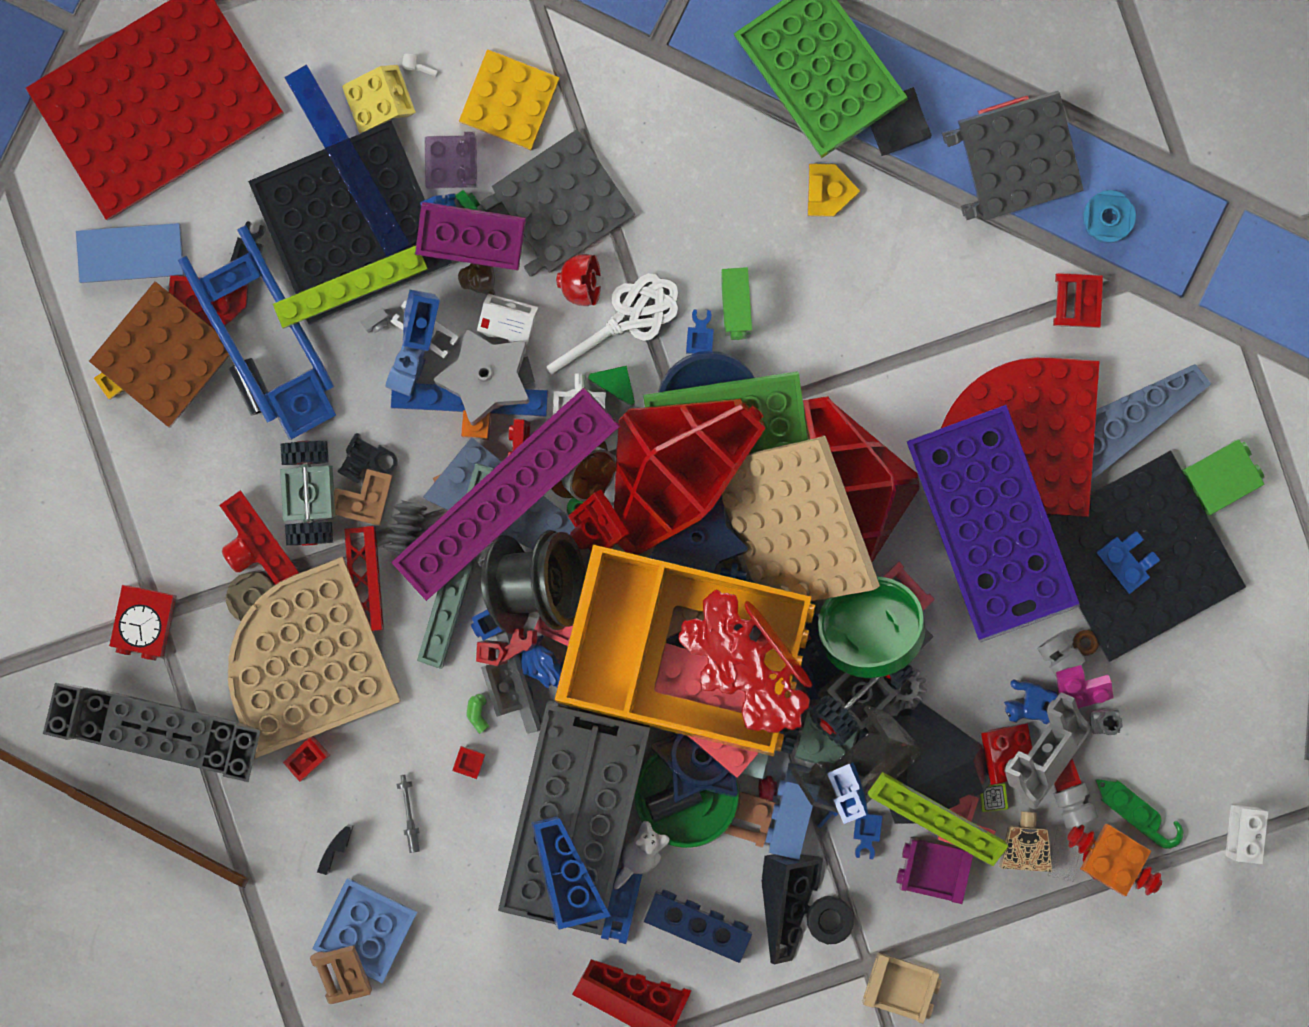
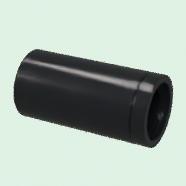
M253 358L244 360L263 394L267 393L268 390ZM233 365L229 370L250 415L253 416L261 413L238 369Z
M673 787L644 798L654 823L703 803L700 792L675 803Z

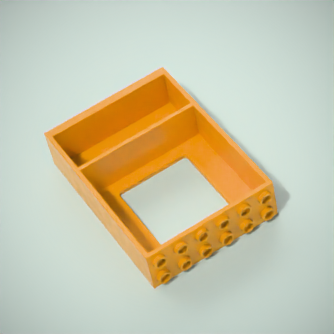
M593 545L555 701L559 705L774 756L775 751H781L784 734L746 729L742 713L655 692L654 688L673 611L676 606L703 612V600L716 589L722 594H734L738 599V614L740 618L744 620L751 619L744 606L745 602L749 601L762 614L801 666L803 656L798 654L800 648L805 649L809 630H805L806 622H812L815 605L811 604L810 596ZM774 648L766 653L764 663L770 670L781 671L786 666ZM792 673L790 675L791 689L795 690L797 682L792 681L794 675ZM776 674L769 675V678L773 680L777 677ZM780 678L775 685V692L778 695L782 693L784 685L781 683L783 678ZM788 690L786 691L785 697L789 698L791 696V693Z

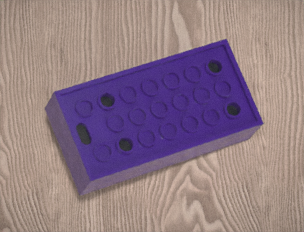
M1006 405L906 441L980 642L1080 607Z

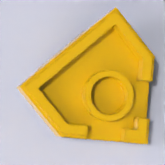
M809 164L808 216L834 217L860 190L835 164Z

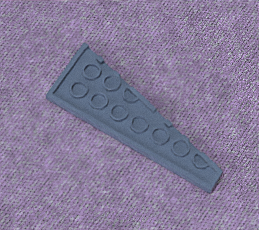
M1196 364L1096 409L1091 481L1211 385V382Z
M471 437L425 493L423 498L449 510L467 494L475 464L479 463L495 468L502 461ZM542 496L500 535H510L519 544L533 550L536 541L545 531L553 530L570 535L575 526L567 514L545 496ZM589 548L580 549L586 572L591 556Z

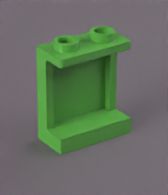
M1239 439L1232 441L1230 444L1193 465L1182 469L1206 515L1217 512L1265 485L1262 480L1265 476L1261 468L1257 464L1254 465L1249 457L1252 453L1245 442L1241 443Z

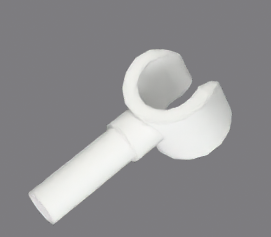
M404 54L402 66L405 70H417L434 77L436 76V70L417 64V55Z

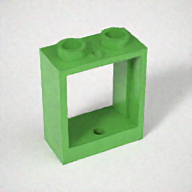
M748 267L722 269L721 285L725 336H730L731 340H743L752 332Z

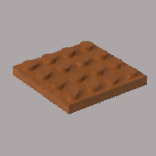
M155 281L91 357L89 362L167 427L171 428L230 355L211 326Z

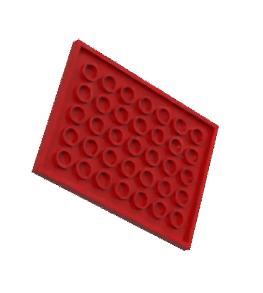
M169 0L26 87L35 105L107 221L284 114L215 0Z

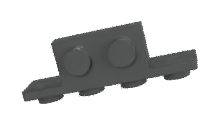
M504 632L496 635L497 641L511 644L512 634ZM519 656L511 658L507 664L500 666L489 664L481 667L496 717L520 710L527 734L540 731L541 717L538 711L535 710L533 692L531 687L527 685L525 675H523Z

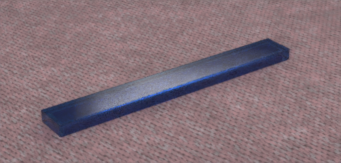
M307 64L285 76V80L386 256L394 255L410 246Z

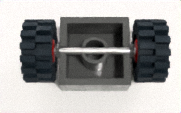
M908 664L895 673L876 678L857 677L840 670L817 693L821 700L809 711L811 720L817 724L816 727L821 729L822 733L825 736L827 735L831 741L834 740L836 744L840 745L845 744L856 731L862 730L897 695L893 689L898 690L912 676V666Z

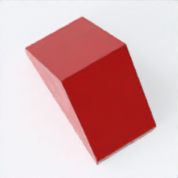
M312 736L283 763L300 782L324 762L330 754Z

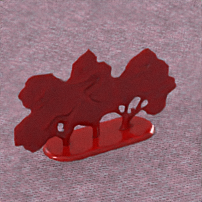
M714 590L703 600L704 620L692 619L683 621L682 631L679 633L680 643L691 655H700L708 658V664L700 672L702 691L719 689L722 693L731 695L738 689L743 690L746 694L741 712L746 729L778 733L785 727L790 730L801 727V714L809 708L810 699L806 693L791 689L790 675L793 673L804 686L812 687L809 677L754 605L749 601L745 602V609L751 619H741L738 614V599L736 595L722 594L719 590ZM736 624H741L743 626L737 631L734 629V626ZM754 625L759 628L768 640L765 646H761L750 639L749 635ZM773 648L786 664L781 671L770 670L764 663V655ZM776 674L777 677L773 680L769 678V675ZM780 678H783L781 683L784 685L782 693L778 695L775 692V685ZM789 690L791 696L789 698H786V691Z

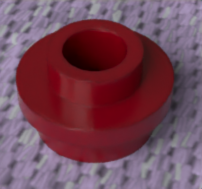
M771 775L759 779L758 792L760 799H766L767 802H771L773 796H777V781H773Z

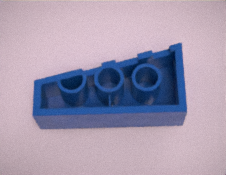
M556 816L532 822L556 927L560 930L611 917L560 818Z

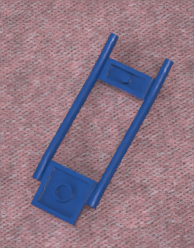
M244 225L238 228L237 231L249 253L200 279L187 256L180 258L178 262L204 312L254 397L266 422L268 423L278 418L288 439L292 440L336 416L324 393L333 388L334 385L300 323L290 326L313 368L263 394L211 302L260 276L275 302L286 299L266 265L247 226Z

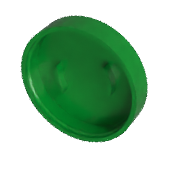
M877 577L880 587L871 591L827 598L823 604L818 618L821 644L828 659L843 672L863 678L882 677L901 670L919 653L925 638V621L921 604L908 587L893 579Z
M654 754L647 760L640 771L635 791V806L642 823L648 821L655 833L669 837L668 845L681 848L700 847L721 837L732 825L740 805V786L738 778H736L738 791L736 798L704 790L700 792L703 803L654 823L644 798L673 787L672 770ZM703 754L696 757L699 762H706L707 760Z

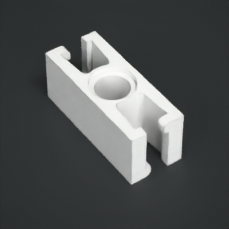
M406 300L401 305L403 312H405ZM395 314L390 322L403 331V323L399 322L400 316ZM435 321L429 349L446 360L451 351L447 349L442 352L432 341L436 339L438 333L451 338L449 343L452 345H457L460 338Z

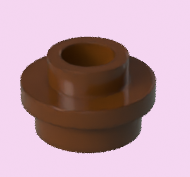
M1079 631L1073 638V648H1078L1083 656L1092 655L1098 649L1099 642L1092 631ZM1083 638H1087L1090 641V645L1087 648L1081 646Z

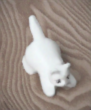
M644 821L641 824L637 836L630 837L621 853L623 869L615 880L614 889H619L624 885L631 875L645 874L660 862L661 855L658 852L669 843L670 839L666 835L655 833L648 821Z

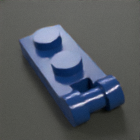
M617 868L615 880L623 868ZM643 874L631 875L619 889H614L613 887L607 909L611 917L605 918L601 939L608 940L613 938L619 940L618 943H627ZM612 922L623 923L622 929L611 928Z

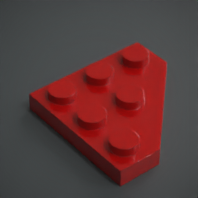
M170 275L169 293L214 329L186 276ZM249 283L211 302L224 326L247 308Z

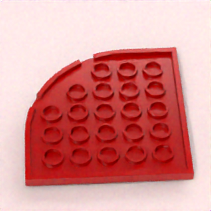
M1062 358L1019 359L995 367L973 381L952 404L941 428L1006 405L1046 514L1089 517L1100 361Z

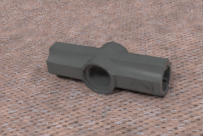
M1097 709L1091 711L1089 723L1092 727L1093 735H1116L1120 733L1123 725L1118 709Z

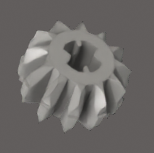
M916 669L907 680L910 682L908 687L911 689L908 694L904 692V695L900 694L901 687L898 690L893 689L897 695L890 701V705L894 706L900 700L899 709L903 710L905 708V701H907L909 707L913 709L915 708L913 698L918 702L923 701L922 697L917 694L918 692L927 693L926 688H919V684L925 683L926 679H915L920 673L919 670Z

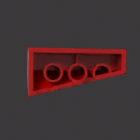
M591 959L572 995L631 1027H675L692 990L671 988L669 983L663 981L655 983L646 980L644 975L637 973L636 975L624 973L621 968Z

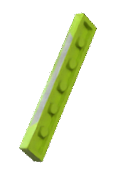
M413 246L272 305L282 328L285 329L427 271L428 269L422 255H415L416 246Z
M884 772L881 773L868 791L869 797L991 866L996 864L1008 847L1006 841Z

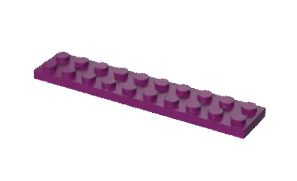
M585 387L582 388L391 563L427 601L619 428L620 425Z

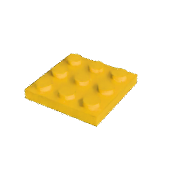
M487 49L460 116L459 123L531 151L560 78Z

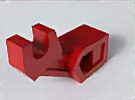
M516 628L510 640L511 644L491 640L477 642L476 662L495 666L507 664L511 658L524 651L533 649L537 643V630H527V638H525L523 635L524 628ZM496 649L500 651L498 658H496Z

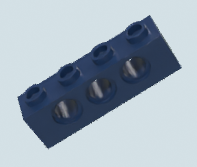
M665 889L661 893L655 892L644 918L645 923L735 962H741L752 936V932L748 930V925L737 920L733 924L725 921V915L714 910H710V913L700 910V904L687 899L685 903L676 900L677 895ZM673 907L679 908L682 911V917L678 921L670 920L667 916L669 909ZM695 918L704 919L706 921L705 929L695 931L691 927L692 921ZM726 928L729 930L730 937L727 941L721 942L716 939L715 933L718 929Z

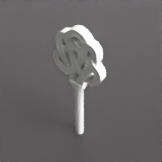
M648 273L641 276L634 284L624 283L616 287L612 294V305L617 313L608 320L606 326L547 365L546 368L550 374H554L611 335H619L629 330L635 339L640 341L652 340L658 335L661 325L672 321L677 316L678 306L676 301L678 290L676 284L670 280L660 279L656 274ZM663 288L669 290V296L663 293ZM624 293H628L627 296H626V298H625V300H624L623 303L621 304V303H620V297H621V295L624 294ZM640 294L641 296L637 300L634 308L631 307L637 295ZM650 298L655 300V305L644 307ZM670 309L669 312L663 315V311ZM655 314L652 318L639 319L641 316ZM625 316H630L629 321L620 323ZM651 327L648 332L639 331L640 328Z

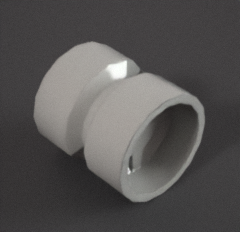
M1066 630L1056 634L1037 648L1044 660L1051 662L1050 669L1055 676L1058 671L1079 666L1086 661L1078 648H1072L1073 641Z
M1085 782L1053 793L1058 807L1064 809L1061 815L1066 828L1082 825L1098 817L1094 804L1088 802L1090 794Z

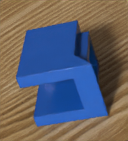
M488 610L472 617L474 623L471 624L475 635L478 638L481 637L483 641L503 631L499 626L492 630L489 629L484 620L491 616Z

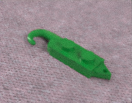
M1095 780L1102 796L1101 801L1155 844L1164 849H1171L1181 843L1184 831L1178 821L1173 823L1177 829L1176 837L1168 840L1157 832L1161 824L1159 812L1120 781Z

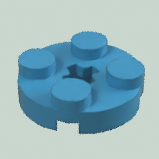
M1114 190L1102 191L1093 196L1085 205L1083 211V224L1089 236L1103 243H1114L1125 238L1133 229L1136 220L1133 204L1130 203L1124 194ZM1107 210H1112V215H1116V220H1112L1111 224L1106 223V219L1102 218V214H1106Z

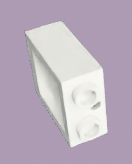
M1231 805L1226 857L1238 862L1263 864L1268 811L1256 807Z

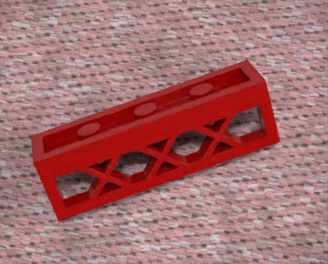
M376 526L344 529L347 568L353 583L354 576L359 579L354 584L355 588L361 582L368 587L369 597L364 603L362 601L361 603L363 608L370 612L371 631L384 630ZM364 533L365 545L360 551L351 545V534ZM352 550L357 553L354 558H352ZM359 556L366 561L367 571L362 577L353 570V563Z

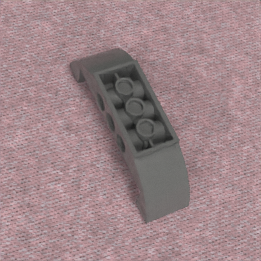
M64 683L54 684L43 730L44 735L65 740L77 739L222 773L223 777L249 782L261 732L254 727L218 716L120 693Z

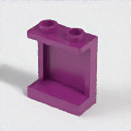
M910 838L909 843L905 842L902 852V858H906L904 869L899 868L896 883L900 884L899 889L963 904L973 855L963 849Z

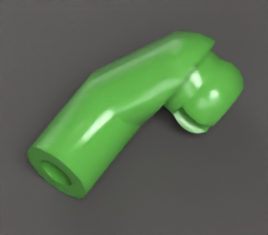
M482 694L471 696L468 700L466 712L468 720L479 734L490 727L481 715L483 706L487 703L485 696Z

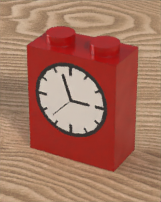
M122 585L109 646L115 647V652L119 654L131 655L132 651L142 653L141 658L156 661L157 656L163 657L165 655L177 595Z

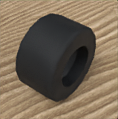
M824 896L817 899L810 906L807 914V926L811 935L819 942L827 945L838 944L851 934L854 926V915L849 905L842 899L835 896ZM827 910L836 911L840 916V924L834 930H826L821 926V915Z

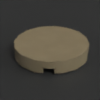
M247 572L238 575L231 581L226 594V604L229 612L235 619L241 621L259 597L275 586L274 583L261 573Z

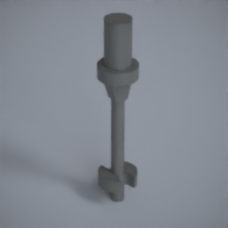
M404 774L400 775L401 783L396 785L397 789L403 790L407 816V829L403 831L404 835H407L409 853L420 851L417 836L420 832L419 828H415L410 808L408 787H412V781L407 782L406 775Z

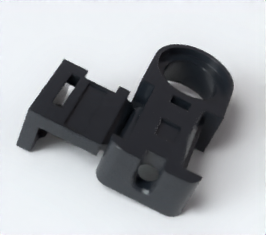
M356 433L346 448L347 454L352 453L350 456L347 455L337 472L359 484L362 479L360 474L363 469L367 470L368 462H370L368 466L381 473L389 474L397 468L398 459L393 452L380 445L378 448L360 439V434ZM384 454L390 455L393 459V465L389 469H382L378 464L379 458ZM346 470H348V471H350L351 473L357 475L358 477L356 478V476L350 474V473L347 472Z

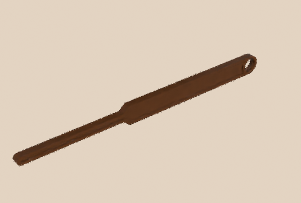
M0 748V759L58 789L74 800L240 887H246L249 879L242 874Z

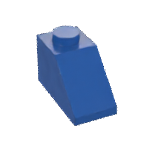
M409 289L404 312L403 346L429 351L440 302L435 294Z

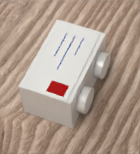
M488 294L483 303L477 331L483 332L488 337L508 339L511 343L524 341L527 345L532 334L538 307Z

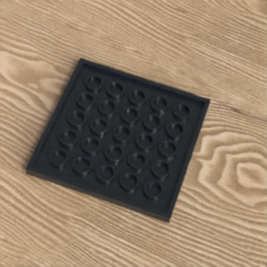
M392 121L248 181L295 294L416 246L421 211L420 202L424 201L425 198ZM422 256L428 269L427 271L307 319V322L311 325L452 265V262L447 259Z
M1171 450L1091 493L1089 517L1051 515L1048 517L1080 604L1079 610L1090 630L1097 638L1099 646L1108 662L1246 588ZM1136 531L1144 540L1129 550L1137 562H1140L1149 553L1154 552L1160 561L1145 571L1150 578L1129 594L1096 552L1115 537H1118L1123 542Z

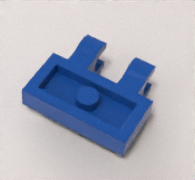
M1136 531L1123 542L1118 537H1115L1096 552L1129 594L1150 578L1145 571L1160 561L1154 552L1149 553L1140 562L1136 561L1129 550L1144 540Z

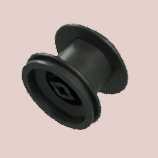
M545 531L536 541L533 552H524L518 541L510 535L498 536L488 550L481 571V589L484 603L495 623L504 632L514 634L516 628L524 627L529 613L538 612L545 624L553 630H561L565 627L573 626L586 576L583 557L575 540L565 532Z

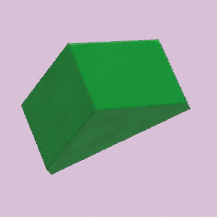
M627 365L589 375L588 380L633 407L635 401Z

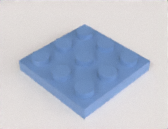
M347 878L312 949L325 953L354 945L366 976L383 983L413 923L417 911Z

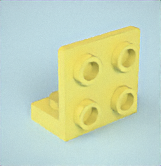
M398 65L379 66L342 86L359 133L375 128L393 118L409 117L416 113Z

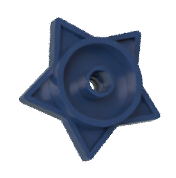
M721 495L714 507L700 521L657 544L649 558L714 573L719 563L745 554L748 548L726 526L723 495ZM698 536L702 539L700 542H694L692 537Z
M678 733L651 744L652 751L672 770L675 803L704 790L737 797L736 777L687 735ZM703 754L707 760L706 762H699L696 757Z

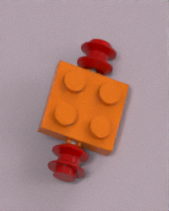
M1109 824L1104 825L1096 841H1094V831L1085 833L1084 825H1080L1078 828L1075 826L1069 832L1067 840L1069 841L1068 846L1070 848L1075 845L1078 846L1079 854L1090 851L1080 868L1083 872L1122 896H1127L1134 882L1136 889L1145 888V895L1147 896L1151 893L1155 894L1162 885L1161 873L1151 874L1152 868L1150 866L1142 869L1151 850Z

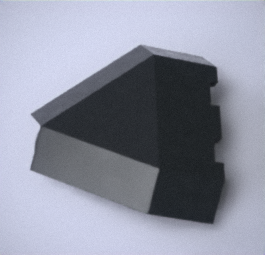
M921 701L914 710L907 708L900 710L897 716H887L885 774L947 809L960 804L959 799L971 793L975 797L985 792L990 784V778L982 744ZM890 809L895 824H916Z

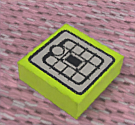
M1005 783L990 784L985 792L980 794L982 812L1008 809Z

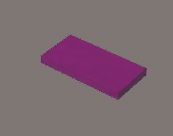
M422 202L415 255L519 270L526 218Z

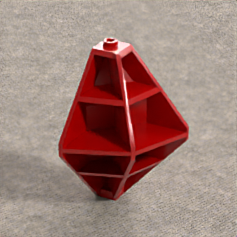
M828 396L803 400L808 439L826 436L870 560L873 562L919 491L918 473L834 404Z
M741 399L629 409L618 420L620 427L618 428L617 468L614 492V510L624 523L629 534L617 545L626 553L639 555L700 521L714 507L765 430L762 420L763 414L753 405L749 408Z

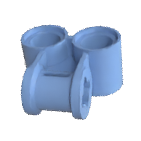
M402 344V348L397 354L395 363L388 375L385 387L411 396L426 361L423 358L425 350L405 347Z

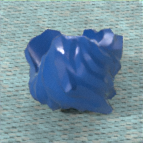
M537 636V643L533 649L522 652L521 665L523 675L528 674L532 678L539 680L546 688H549L550 685L558 688L563 663L556 658L551 650L541 645L544 636Z

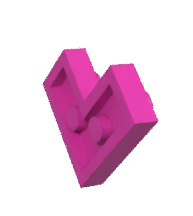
M1081 665L1056 672L1059 694L1062 692L1075 698L1078 709L1114 699L1112 682L1109 675L1085 681Z

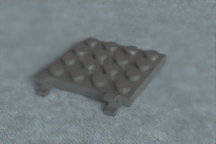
M1059 91L959 120V129L942 133L947 147L954 146L963 141L978 199L977 202L961 206L962 214L966 220L976 218L982 214V218L985 221L1084 191Z
M578 129L492 185L491 188L495 193L480 202L486 212L491 211L502 203L511 216L526 218L524 236L538 256L537 259L524 266L530 277L546 267L549 273L568 259L576 256L635 216V213Z

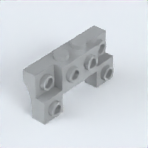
M1060 692L1055 700L1050 702L1047 709L1050 724L1029 754L1026 755L1018 751L1005 767L1008 784L1018 789L1022 804L1035 810L1091 731L1089 723L1083 718L1077 708L1075 698Z

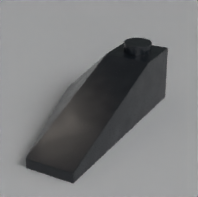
M776 854L764 856L761 882L770 963L774 965L793 960L803 932L800 925L804 914H808L810 908L808 903L812 891H817L820 884L823 858L819 856L801 854L799 860Z

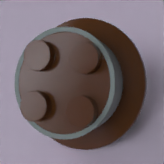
M603 441L551 488L552 491L562 498H575L583 502L599 490L605 493L614 478L617 468L615 458L608 451L606 442Z

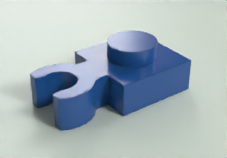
M697 309L693 310L692 320L696 326L688 327L686 354L712 351L714 329L706 328L712 317L710 310H707V317L704 320L697 318Z
M867 814L855 819L853 839L860 840V844L855 848L856 858H860V851L863 848H867L870 851L869 859H874L875 850L872 846V841L880 842L882 815Z

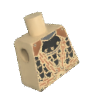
M1021 811L1020 826H1008L1005 837L1008 847L1000 858V868L1052 872L1048 830L1036 827L1037 812Z

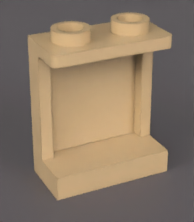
M878 952L862 1003L865 1006L877 1007L924 1024L925 1018L930 1019L934 1004L930 1002L933 993L938 994L942 979L938 978L939 973L935 970Z

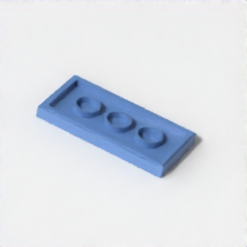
M179 223L76 231L79 283L170 277V275L184 276V272L178 262L183 257L181 225Z

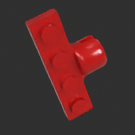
M241 490L219 505L238 532V536L222 548L223 557L235 572L240 573L258 562L263 566L275 585L300 573Z

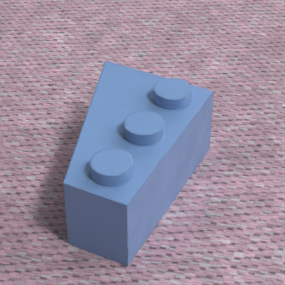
M788 763L785 779L780 780L777 795L780 796L779 804H774L771 819L775 820L773 828H768L765 840L766 843H770L769 853L797 860L800 859L817 792L819 770Z

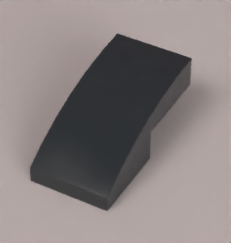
M348 824L334 837L323 854L317 873L324 875L330 873L335 851L344 853L347 850L353 825Z

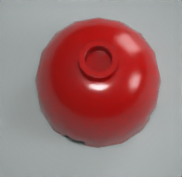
M589 254L576 255L568 259L563 265L561 273L557 274V287L561 288L563 296L569 302L578 306L597 304L601 291V286L596 287V275L601 276L597 257Z

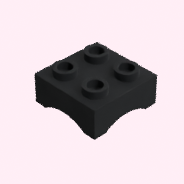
M914 87L903 91L908 98L907 101L870 125L881 156L928 140L932 136Z

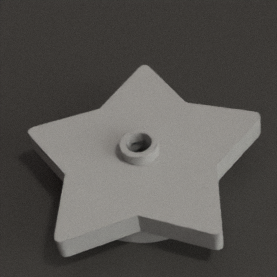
M466 330L459 359L434 378V382L438 386L461 397L472 426L476 425L493 409L500 408L503 405L527 404L530 401L518 376L527 349L526 343L519 341L492 345L470 330Z

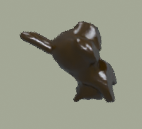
M470 263L469 266L459 271L458 281L463 289H471L477 293L496 296L493 289L495 275L492 266Z

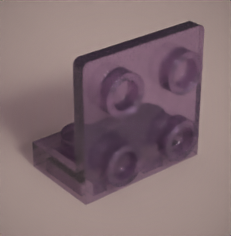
M464 132V136L425 137V186L427 189L478 188L477 136L475 132Z

